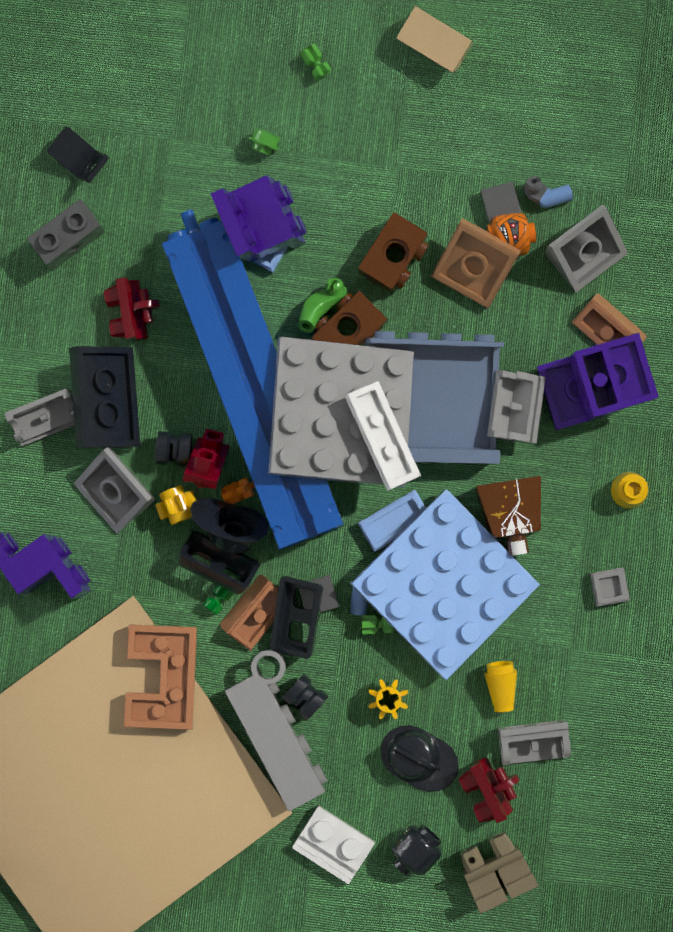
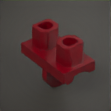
M125 277L116 279V285L103 291L107 306L111 308L120 306L121 318L110 320L109 329L111 337L139 341L149 339L146 323L153 322L152 311L160 308V301L150 300L148 289H140L139 280H127Z
M205 429L203 438H197L184 472L183 481L193 482L198 488L216 489L230 449V445L223 444L225 436L223 432Z
M486 756L476 761L467 772L459 777V782L467 794L480 788L485 798L473 805L474 812L480 823L493 819L497 823L507 819V815L514 811L509 801L517 797L512 787L520 781L517 774L507 777L502 766L493 770Z

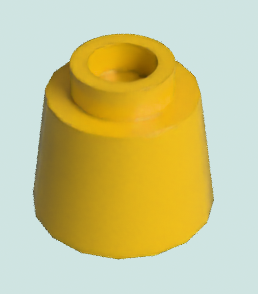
M621 473L612 483V498L622 508H637L647 498V482L637 473Z

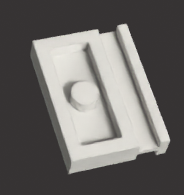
M318 805L292 848L349 885L374 846L375 841Z

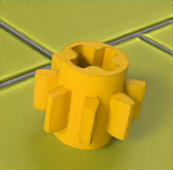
M179 485L159 494L162 502L156 504L155 507L161 520L168 518L172 526L192 518L190 508L192 503L196 501L192 490L185 492L183 486Z
M379 679L381 688L378 691L373 689L368 691L371 695L376 696V701L368 706L369 708L378 706L380 709L379 719H382L385 713H391L394 719H398L396 710L399 707L408 709V705L401 702V697L407 695L408 690L398 691L396 689L398 685L397 679L393 680L391 686H385L384 681ZM385 690H389L390 694H397L398 698L393 700L394 706L388 708L386 703L381 705L379 703V700L383 698L382 692Z

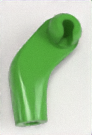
M329 279L325 284V289L305 300L298 322V327L302 332H313L320 318L347 295V288L343 285L341 279Z

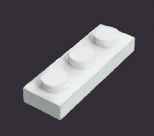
M379 381L345 396L346 401L386 490H391L420 477V472Z

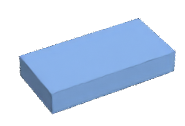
M413 490L357 524L373 551L376 552L391 543L426 507L416 490Z

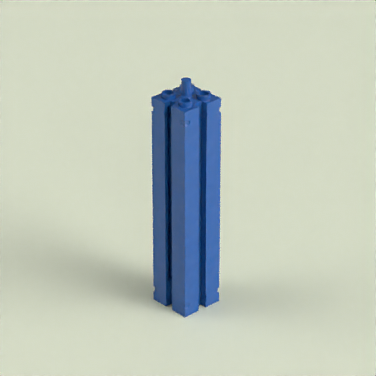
M192 209L182 212L180 215L186 230L167 236L168 241L163 242L162 246L279 549L283 550L342 527L343 522L327 480L268 474L277 351L241 258L237 257L222 220L219 221L218 218H211L198 225Z

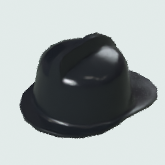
M201 498L193 502L190 508L192 519L200 528L207 532L208 537L217 548L231 554H240L250 550L255 541H259L267 535L269 529L268 521L261 513L244 506H237L212 498Z
M412 725L399 726L391 730L383 740L381 758L386 769L394 776L414 787L428 792L440 791L448 787L456 778L458 758L453 748L421 728Z

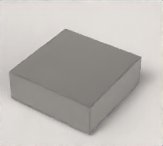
M624 567L589 573L595 606L630 601Z

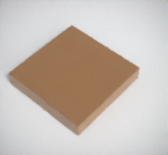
M462 218L430 277L489 309L521 250Z

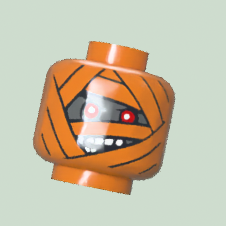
M523 213L497 215L492 219V223L486 226L487 232L521 250L518 256L526 255L530 250V243L536 242L534 223H528Z

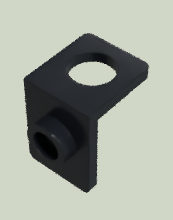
M67 126L61 130L47 148L49 155L78 179L86 183H90L109 159L106 154L95 150Z

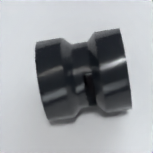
M158 431L155 451L156 464L167 465L169 462H176L179 466H187L192 454V433H181L179 436H174L166 431Z
M303 674L281 699L288 705H294L298 709L299 715L307 721L329 696L322 689H315L312 686L311 679Z

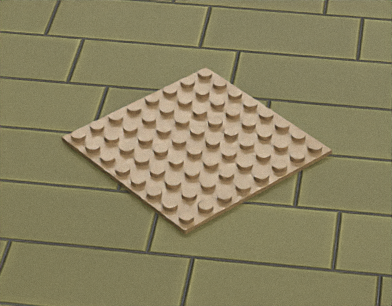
M135 596L125 601L0 694V874L42 932H134L293 813L288 811L279 793L196 680L192 730L124 727L126 692L160 693L161 660L127 659L129 624L155 625Z

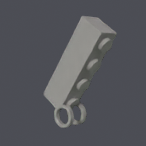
M267 649L254 657L251 664L253 675L226 689L225 693L288 811H291L325 792L323 784L328 780L319 763L314 766L312 765L307 755L312 750L303 733L298 736L296 735L291 725L296 720L287 703L281 706L275 695L280 692L276 682L283 677L286 670V662L279 652ZM273 656L278 660L280 664L278 675L267 678L260 674L258 662L262 657Z

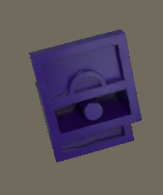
M266 175L231 192L221 188L210 193L237 257L254 262L287 246L296 249L306 244L303 237L307 233L306 227L299 215L295 216L290 207L294 200L287 185H282L279 180L276 181Z
M639 333L575 351L569 357L536 367L538 376L546 377L543 393L555 431L618 413L625 408L659 398Z
M0 531V569L17 594H29L53 576L57 577L71 599L81 598L91 591L87 585L91 581L90 577L80 564L77 566L71 562L68 556L72 552L61 537L57 538L56 536L43 534L17 552L20 547L9 533L5 535V533Z

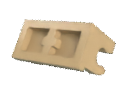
M416 6L396 37L399 41L452 73L457 71L473 45L472 40Z

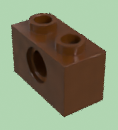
M393 212L358 267V274L392 294L396 287L401 290L411 275V272L407 270L413 259L419 262L429 247V244L425 243L428 233ZM397 247L404 252L405 258L401 262L393 263L387 259L386 252L390 248Z
M360 291L354 296L348 293L336 305L339 311L331 319L325 316L316 324L313 330L315 335L312 337V340L365 346V338H373L375 331H380L387 324L388 319ZM344 320L353 321L357 326L356 332L351 336L341 335L337 329L340 322Z

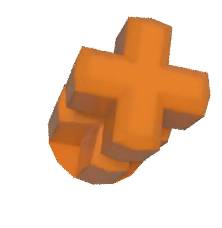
M247 477L237 482L230 483L223 487L222 498L227 503L235 504L244 498L252 497L254 495L252 489L255 488L254 482L249 483Z

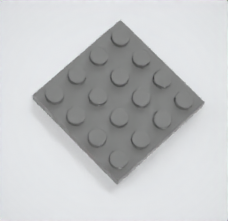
M280 337L277 346L268 474L385 486L345 396L379 381L408 446L414 351ZM406 483L397 487H404L406 486Z

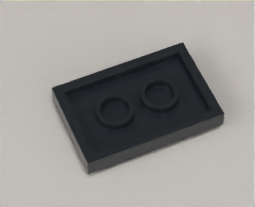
M75 346L69 348L76 449L140 447L133 347Z

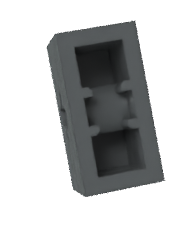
M80 198L27 237V239L45 264L53 271L104 234L105 231Z

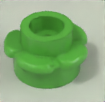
M256 128L253 137L249 136V140L254 142L252 149L271 155L272 150H279L277 146L280 137Z

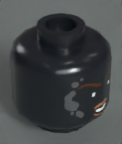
M423 824L419 827L408 826L392 845V853L396 858L393 864L406 876L411 872L415 875L423 876L441 857L439 845L442 841Z

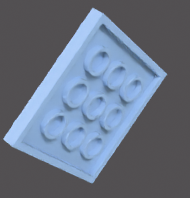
M444 489L350 583L444 680H447L540 585L513 556H509V552L492 537L447 489Z

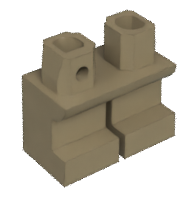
M501 832L488 839L495 855L484 861L476 845L460 852L465 868L462 872L480 914L508 901L495 874V870L498 871L511 899L539 886L517 845H513L505 832Z

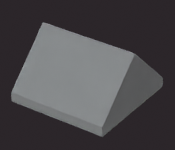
M601 205L552 242L544 254L576 293L628 254V251L606 207Z
M109 447L105 448L74 482L78 490L116 533H119L156 501L114 450Z

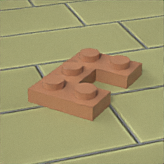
M129 624L127 659L161 660L160 693L126 692L124 727L193 729L197 627Z

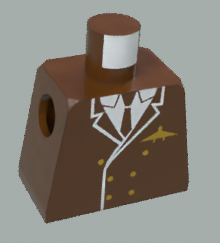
M541 476L476 486L475 492L492 537L506 536L509 556L529 553L526 533L541 530Z

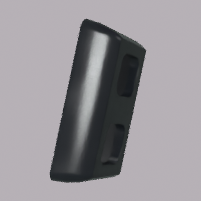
M192 531L179 552V564L182 568L236 595L243 593L247 589L260 567L258 561L242 553L231 554L217 548L208 536L198 531ZM198 555L208 560L211 564L209 566L192 556ZM228 570L238 575L240 577V581L223 573L222 571Z
M282 576L280 578L270 642L272 650L305 659L313 655L323 596V586L321 584L289 576ZM298 588L314 593L311 610L295 605L296 590ZM292 621L306 623L309 626L307 642L294 640L290 637Z

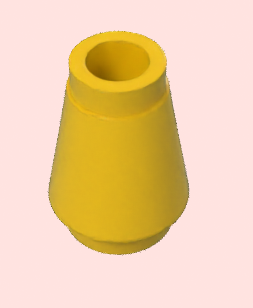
M495 661L486 664L487 671L484 672L492 704L494 705V711H513L517 670L514 669L513 662Z

